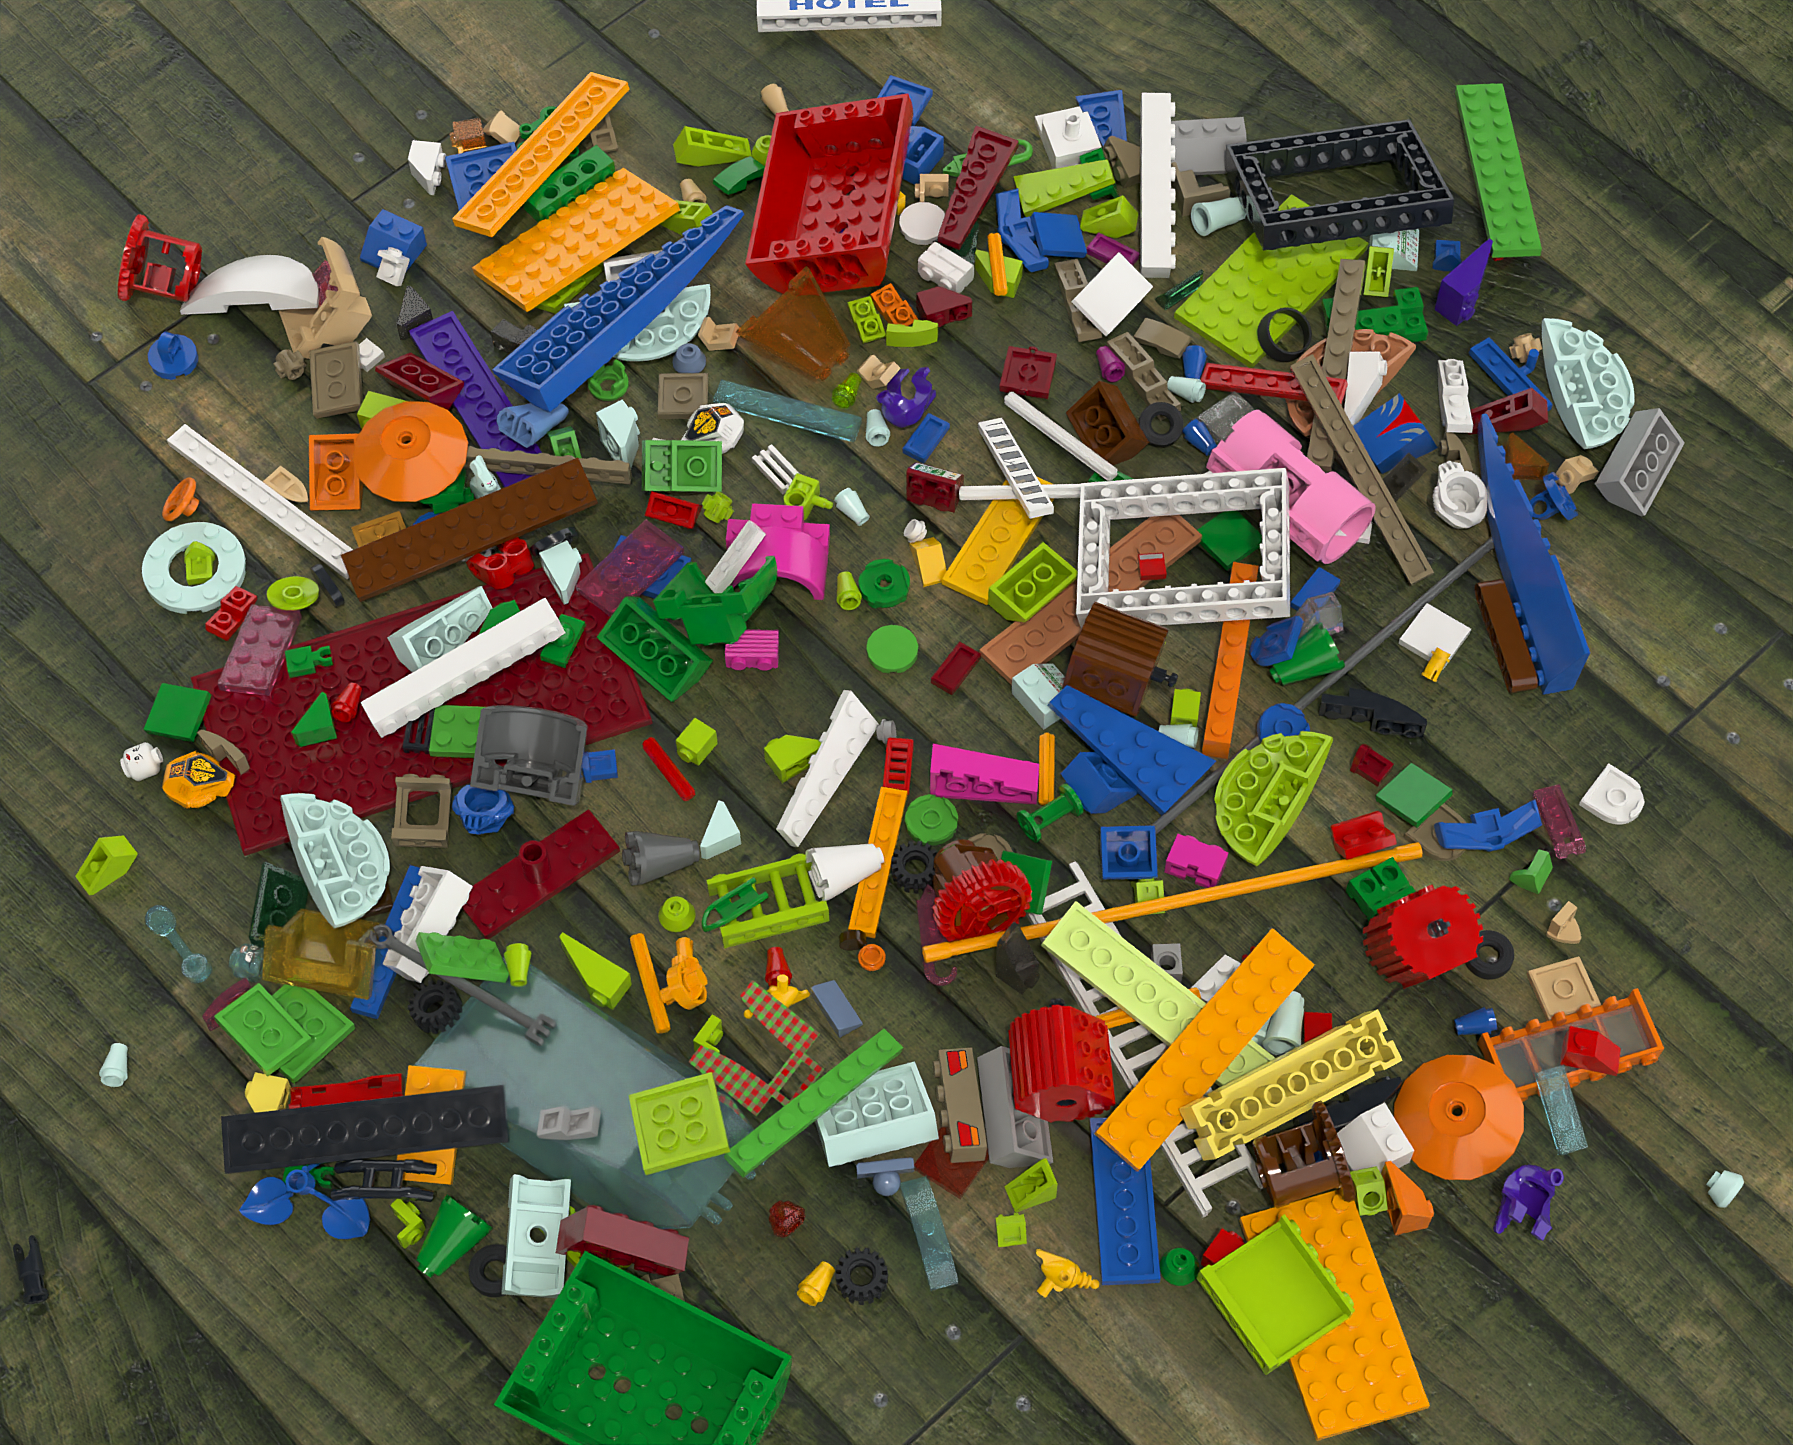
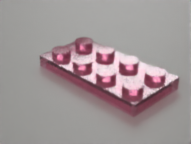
M645 520L576 585V590L611 617L625 596L639 597L684 554V547L648 520Z
M250 605L217 683L219 689L222 691L269 696L285 659V651L289 649L301 620L300 610H282L276 607Z

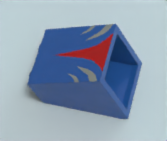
M1400 393L1353 426L1375 467L1382 474L1438 448L1427 429Z

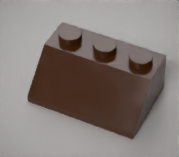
M1098 381L1066 412L1082 443L1111 465L1132 459L1149 443L1119 388L1115 385Z

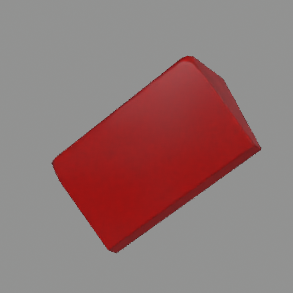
M651 491L645 516L693 529L701 512L702 505Z

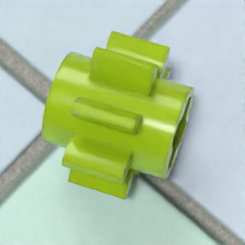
M716 492L713 496L707 494L702 502L705 509L703 514L716 523H720L723 519L728 521L734 512L731 506L732 500L721 492Z

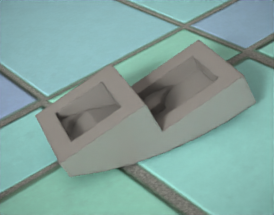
M566 1106L540 1110L537 1136L541 1139L553 1140L597 1137L601 1111L596 1106L572 1111Z

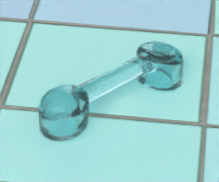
M163 905L151 907L145 916L148 928L155 935L167 937L184 960L181 965V971L190 982L201 983L205 981L212 972L211 963L203 954H193L175 931L176 918L170 909Z

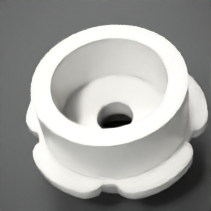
M913 519L908 523L904 530V536L908 538V542L915 543L916 541L923 540L927 533L925 522Z

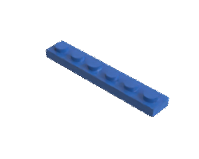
M409 866L385 923L391 929L393 936L395 932L402 929L403 925L400 918L403 911L411 906L413 898L410 896L413 886H419L422 878L418 875L419 867ZM380 936L378 942H383L387 938L385 936ZM375 947L350 1009L353 1013L378 1019L397 974L383 965L388 948L378 949Z

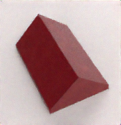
M411 352L375 367V371L396 389L420 402H429L449 410L464 387L462 380Z

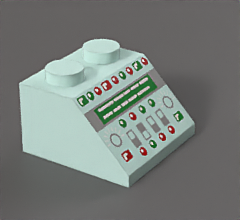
M1419 229L1370 236V246L1394 248L1392 269L1417 271Z
M1032 664L1012 678V694L1043 730L1061 719L1047 706L1062 690L1065 679L1064 675L1054 664Z

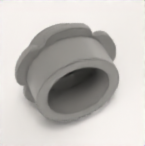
M882 719L881 724L876 727L878 740H882L886 745L887 738H896L897 736L893 720L886 721V719Z

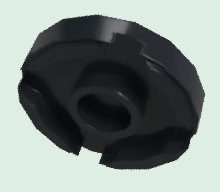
M575 527L565 528L533 544L530 547V552L533 558H540V552L565 541H568L570 545L573 542L572 538L578 539L579 534Z

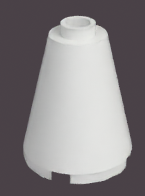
M874 844L811 848L806 851V863L812 862L811 871L808 872L817 896L819 898L822 897V901H828L879 871L881 863H884V856L880 847L876 848Z

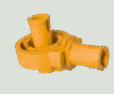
M682 937L676 941L677 956L671 960L672 967L668 969L666 975L668 986L660 990V997L666 1005H671L677 1001L683 1008L692 1010L706 1001L707 991L705 985H707V977L702 971L697 958L693 957V940L690 941V938Z

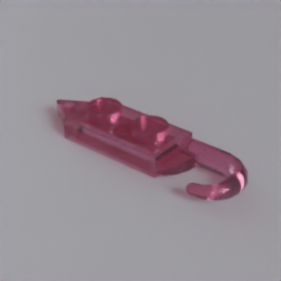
M927 885L921 899L917 900L921 949L924 946L948 942L934 921L932 907L935 905L934 899L937 896L930 885ZM923 958L924 973L932 984L945 986L954 981L957 975L956 967H952L949 976L939 977L935 972L934 962L937 961L925 963Z

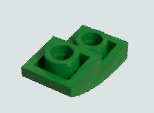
M751 156L744 158L718 174L713 179V184L726 194H734L746 189L748 180L763 176L765 166Z

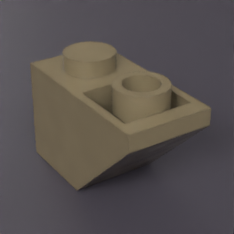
M1115 136L1108 137L1103 146V151L1113 167L1116 180L1120 181L1123 188L1139 183L1140 147Z

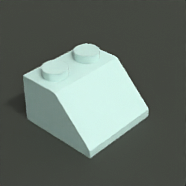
M622 399L596 412L600 440L613 460L629 463L630 468H632L639 447L637 435L640 434V431L635 422L638 420L635 410L632 407L628 408Z

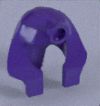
M928 367L919 368L912 376L911 382L916 388L913 399L908 400L901 393V381L910 372L909 369H900L888 382L887 390L880 392L876 396L878 403H882L881 409L884 418L891 424L904 428L917 423L936 397V391L932 390V384L926 380L930 372Z
M1522 1165L1513 1171L1503 1184L1501 1191L1503 1197L1493 1227L1494 1232L1502 1233L1512 1220L1521 1223L1526 1213L1536 1220L1531 1234L1538 1240L1543 1241L1546 1234L1552 1229L1550 1223V1199L1555 1195V1186H1559L1563 1182V1172L1556 1168L1547 1171L1536 1165Z

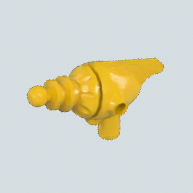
M783 974L777 977V986L772 985L766 990L787 1008L810 996L807 989L798 991L796 987L788 986V977ZM749 1009L743 1013L746 1019H750L754 1015Z
M1041 1249L1035 1251L1036 1255L1042 1258L1041 1270L1046 1276V1279L1037 1290L1043 1297L1046 1298L1053 1288L1055 1291L1060 1292L1064 1288L1070 1289L1078 1285V1288L1084 1286L1085 1289H1088L1089 1286L1092 1289L1099 1287L1100 1283L1097 1279L1091 1280L1092 1275L1086 1276L1087 1273L1085 1271L1081 1273L1079 1266L1071 1260Z

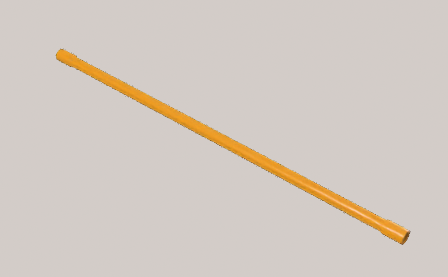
M1416 842L1385 851L1361 855L1348 860H1337L1091 913L1106 924L1370 868L1391 857L1398 863L1422 858V848L1420 843ZM1061 919L954 942L922 947L925 963L959 954L1048 936Z

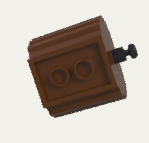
M1094 602L1072 653L1062 689L1068 685L1114 709L1136 717L1152 680L1161 684L1167 681L1169 687H1174L1178 680L1177 674L1167 675V670L1157 667L1169 629L1104 604Z

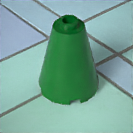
M1320 622L1298 639L1292 659L1273 664V668L1269 669V672L1275 683L1281 682L1282 685H1287L1339 671L1345 668L1343 660H1339L1337 656L1339 651L1326 628H1323V623Z
M446 1194L416 1258L420 1263L417 1268L430 1278L434 1274L440 1277L488 1235L493 1227Z

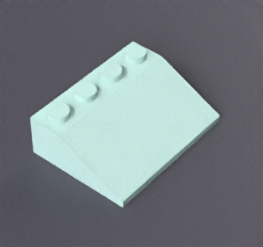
M915 1062L879 1070L815 1121L829 1167L939 1139L935 1112Z

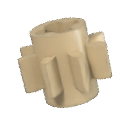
M1531 333L1515 337L1513 339L1515 344L1509 347L1512 358H1519L1520 363L1527 361L1531 349H1536L1538 352L1542 349L1540 339L1533 338Z

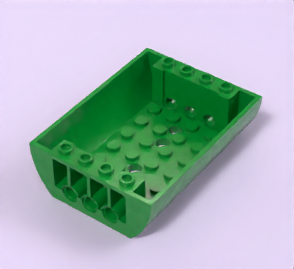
M585 1251L495 1401L494 1406L565 1445H758L782 1401L790 1376L792 1356ZM600 1366L606 1370L604 1377L600 1380H594L589 1376L590 1371L594 1367ZM620 1380H628L631 1383V1387L626 1393H618L615 1390L616 1383ZM672 1406L682 1409V1415L677 1420H670L666 1417L667 1410ZM696 1420H705L708 1423V1428L705 1432L698 1434L691 1429L692 1424Z

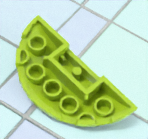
M1300 731L1299 735L1283 736L1282 733L1263 738L1261 744L1251 750L1244 749L1229 763L1216 788L1215 803L1217 816L1215 817L1221 835L1231 846L1230 848L1241 858L1258 866L1279 845L1308 800L1328 756L1333 737L1308 731Z

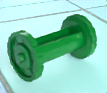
M1064 783L1059 786L1060 796L1031 814L1023 809L1017 812L1018 823L1032 842L1040 841L1042 838L1040 830L1067 813L1071 812L1077 817L1083 814L1082 803L1076 792L1068 784ZM1040 817L1042 819V823L1037 824L1034 818Z

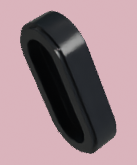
M319 563L310 568L311 573L335 608L343 605L344 598L323 566Z

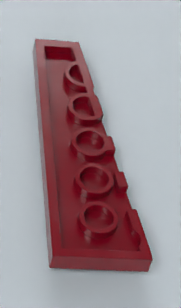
M977 125L975 126L966 158L963 160L962 169L956 181L954 193L951 195L949 207L946 210L938 233V242L960 250L1019 147L1018 140Z

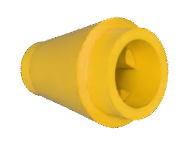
M822 1261L799 1283L798 1297L810 1306H816L818 1302H822L835 1273L834 1267Z

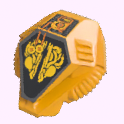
M194 751L176 758L167 764L162 788L167 797L187 809L190 807L200 808L215 800L216 796H227L233 787L235 775L220 767L219 762L214 757Z

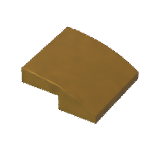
M400 511L351 527L358 548L406 528Z

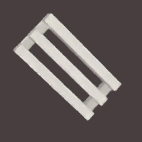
M772 444L768 446V450L760 451L759 456L754 455L752 457V463L782 494H785L792 482V479L786 472L794 478L798 471ZM770 456H772L779 463V465ZM765 460L787 485H784L762 461Z

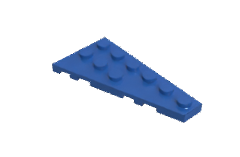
M1068 685L1047 705L1160 815L1166 813L1216 763V760Z

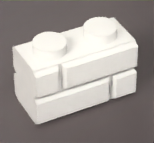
M934 242L919 257L918 272L924 280H931L940 287L960 294L964 287H967L974 278V265Z

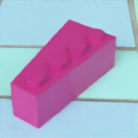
M933 744L930 794L940 798L1036 805L1039 764Z

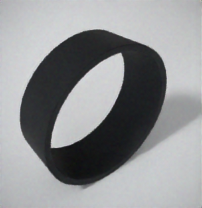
M1284 307L1266 314L1261 319L1257 335L1261 348L1269 357L1280 362H1291L1299 358L1309 346L1312 330L1307 318L1301 312L1293 308ZM1276 313L1287 314L1299 323L1304 334L1303 349L1297 352H1287L1274 343L1270 335L1269 325Z

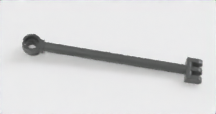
M380 924L373 927L376 935L370 931V939L374 947L378 949H392L427 970L421 954L397 940L392 935L391 929L388 926ZM380 936L387 938L383 942L377 941V937L379 938ZM435 974L527 1028L528 1031L525 1034V1039L539 1047H542L545 1041L537 1036V1033L545 1038H548L551 1034L543 1025L554 1029L557 1025L553 1019L541 1012L535 1020L464 978Z

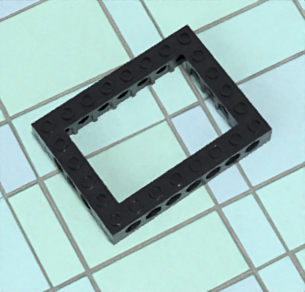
M1410 119L1226 145L1225 170L1263 251L1452 224L1454 198ZM1393 160L1409 192L1394 195L1386 194V196L1373 198L1362 197L1359 200L1345 202L1341 200L1338 203L1315 204V206L1302 208L1292 207L1288 210L1279 211V203L1275 201L1272 195V188L1268 187L1266 178Z

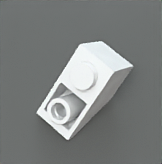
M413 140L408 156L411 174L429 195H434L436 186L441 184L440 171L441 167L444 168L446 165V154L442 152L441 143Z

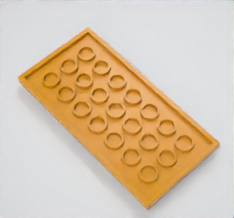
M625 168L614 172L613 177L610 176L605 179L606 182L596 184L594 189L586 192V195L578 196L575 202L572 201L568 204V207L564 206L558 209L556 214L554 213L549 216V219L541 220L537 225L520 234L516 239L502 246L498 251L482 259L472 269L477 277L528 312L680 210L678 202Z
M1334 1190L1295 1201L1280 1208L1274 1207L1240 1217L1239 1221L1247 1242L1279 1222L1284 1214L1289 1220H1294L1301 1230L1300 1236L1306 1244L1310 1243L1317 1251L1319 1262L1324 1268H1329L1336 1278L1335 1284L1341 1292L1345 1291L1353 1300L1355 1312L1350 1319L1288 1360L1316 1441L1428 1409L1430 1406L1355 1201H1344L1339 1190Z

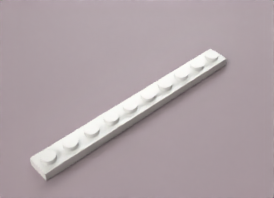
M186 424L167 439L170 447L344 578H349L341 555L353 549Z

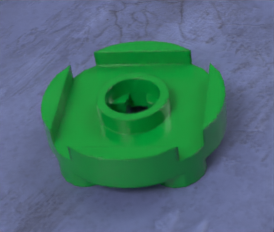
M890 559L874 560L865 566V570L859 576V591L871 608L893 607L907 600L910 590V576L904 566L901 565L900 567ZM885 579L887 583L891 582V584H889L887 587L879 586V584H881V580Z

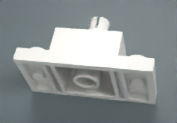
M1080 106L1035 116V124L1052 169L1081 164L1079 156L1102 148L1088 112L1082 113Z

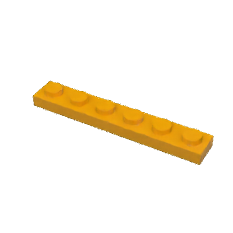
M881 787L868 844H874L876 848L880 847L884 856V863H881L879 871L859 882L848 930H861L866 934V937L870 938L876 937L891 871L892 856L894 857L907 800V791L887 787Z

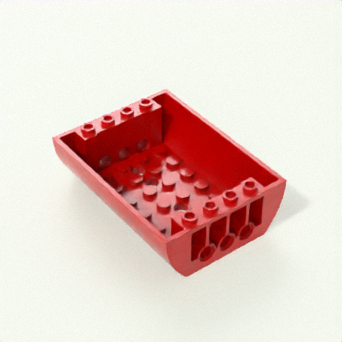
M908 93L776 113L745 262L749 270L763 283L789 297L873 287L881 284L886 273L913 120V106Z

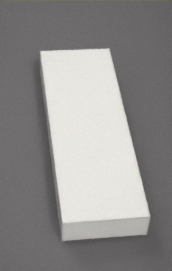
M749 520L706 579L705 583L714 593H723L732 583L766 535L754 522Z

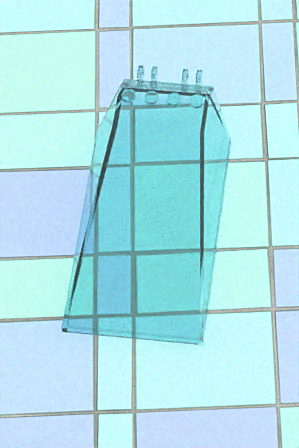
M503 957L502 959H503V961H504V963H505V966H506V968H507V965H506V962H505V958ZM529 964L527 984L525 986H512L510 984V976H508L506 983L484 980L479 988L534 1020L540 1012L553 1019L557 1023L554 1029L543 1025V1027L551 1032L548 1038L537 1033V1036L545 1041L542 1047L525 1039V1034L528 1031L527 1028L471 996L462 1007V1013H458L460 1019L458 1021L453 1020L455 1025L452 1028L447 1025L445 1027L447 1031L440 1033L414 1065L466 1071L464 1089L505 1085L510 1143H502V1145L553 1180L571 1179L570 1191L590 1205L602 1207L605 1212L626 1214L630 1220L637 1222L648 1221L659 1229L691 1228L700 1215L719 1225L722 1221L720 1215L707 1207L708 1204L712 1201L727 1211L733 1206L726 1197L718 1193L735 1170L724 1159L725 1153L646 1175L643 1169L628 1095L699 1076L700 1074L532 964ZM716 1086L729 1147L732 1148L755 1129L735 1100L724 1090ZM566 1106L572 1111L596 1106L601 1111L598 1136L572 1140L541 1139L537 1136L540 1110ZM753 1170L745 1177L752 1180L756 1173Z

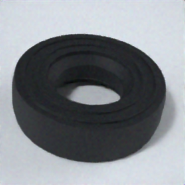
M1156 402L1147 406L1141 413L1138 421L1140 429L1149 441L1148 444L1154 447H1167L1175 443L1181 436L1184 426L1180 411L1172 404L1166 402ZM1163 415L1169 419L1170 429L1167 433L1158 434L1152 429L1151 422L1154 417Z
M1492 930L1480 931L1479 937L1483 936V942L1477 946L1476 953L1478 957L1465 964L1479 978L1487 980L1498 979L1504 976L1513 964V946L1509 939L1499 932ZM1484 946H1491L1498 951L1500 958L1496 963H1485L1479 957V950Z
M499 1244L485 1246L477 1251L470 1261V1281L473 1287L484 1296L497 1298L506 1295L501 1294L502 1279L490 1281L484 1276V1269L488 1263L500 1261L505 1264L506 1246Z

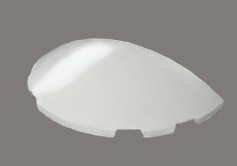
M278 255L253 256L227 264L205 277L190 292V298L186 303H183L180 313L181 315L227 312L229 305L269 303L272 310L318 308L320 292L312 272L302 263L289 257Z

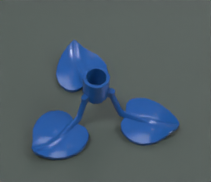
M309 1164L308 1166H303L302 1170L291 1171L286 1177V1183L275 1177L263 1178L251 1189L246 1201L239 1209L241 1214L254 1222L276 1225L287 1220L292 1214L293 1204L289 1198L293 1196V1193L300 1195L310 1193L331 1205L324 1211L322 1223L325 1231L332 1237L344 1240L364 1237L368 1232L370 1224L369 1210L363 1198L333 1201L314 1189L315 1179L309 1171L319 1164Z

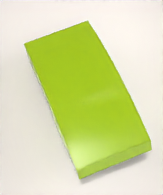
M871 296L847 302L850 316L862 343L886 337L879 314L876 313Z
M914 319L912 327L888 323L886 330V346L915 347L931 344L938 340V323L928 320Z

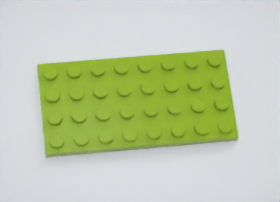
M1291 194L1279 206V211L1288 210L1292 207H1309V205ZM1254 232L1175 311L1174 318L1247 367L1253 368L1266 355L1260 346L1257 335L1261 319L1266 314L1284 307L1296 309L1305 315L1336 283L1340 260H1358L1368 249L1369 243L1360 237H1354L1346 240H1333L1263 251ZM1276 313L1272 317L1269 331L1275 344L1297 323L1294 318L1283 313Z

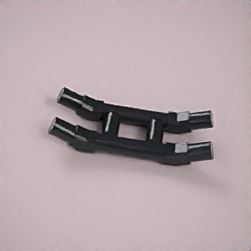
M353 1159L337 1162L334 1165V1170L337 1174L364 1172L362 1187L346 1186L331 1191V1199L333 1201L361 1198L402 1199L432 1202L433 1191L402 1186L403 1174L406 1172L435 1175L437 1164L415 1159ZM376 1171L392 1172L390 1187H374Z

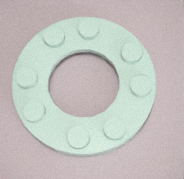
M207 522L186 523L169 529L152 543L143 560L142 576L150 596L162 607L182 614H187V611L202 610L203 613L221 606L220 601L235 586L240 587L246 574V558L240 542L227 529ZM193 541L200 542L217 555L219 561L217 572L204 584L193 587L182 586L170 577V563L177 553L185 551Z

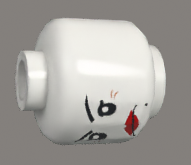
M145 742L125 750L120 761L122 769L128 778L132 777L136 781H141L159 773L163 757L157 747L153 748L149 743Z

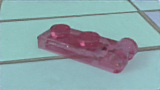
M1560 784L1534 790L1532 796L1536 800L1538 810L1554 845L1556 857L1560 860L1567 858L1568 854L1575 853L1579 855L1585 853L1586 846ZM1570 837L1572 842L1565 844L1563 838Z

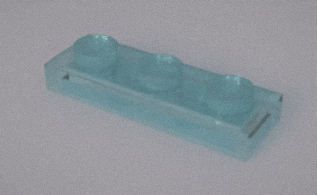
M1564 1065L1534 1072L1558 1155L1588 1148Z

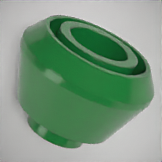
M1185 1248L1170 1249L1160 1260L1161 1275L1172 1285H1188L1198 1275V1260L1191 1251Z

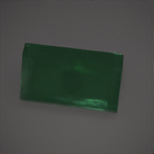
M1201 269L1189 275L1157 296L1155 301L1164 310L1171 308L1202 285L1204 271Z

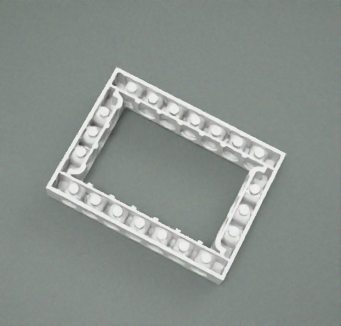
M1286 468L1081 483L1076 609L1081 630L1094 602L1104 604L1157 625L1290 617L1289 481ZM1261 509L1263 522H1260L1263 544H1260L1263 566H1260L1262 582L1244 580V583L1233 584L1218 582V585L1197 586V584H1191L1189 587L1171 588V586H1165V588L1145 589L1142 587L1139 590L1119 591V589H1113V592H1108L1110 520Z

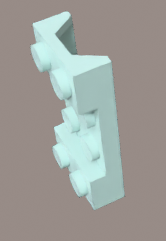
M516 1174L510 1178L506 1261L503 1265L501 1294L557 1298L564 1287L566 1255L556 1254L555 1252L560 1221L569 1215L571 1179L544 1181L527 1179ZM533 1228L543 1230L545 1234L544 1241L541 1243L532 1241L530 1230Z

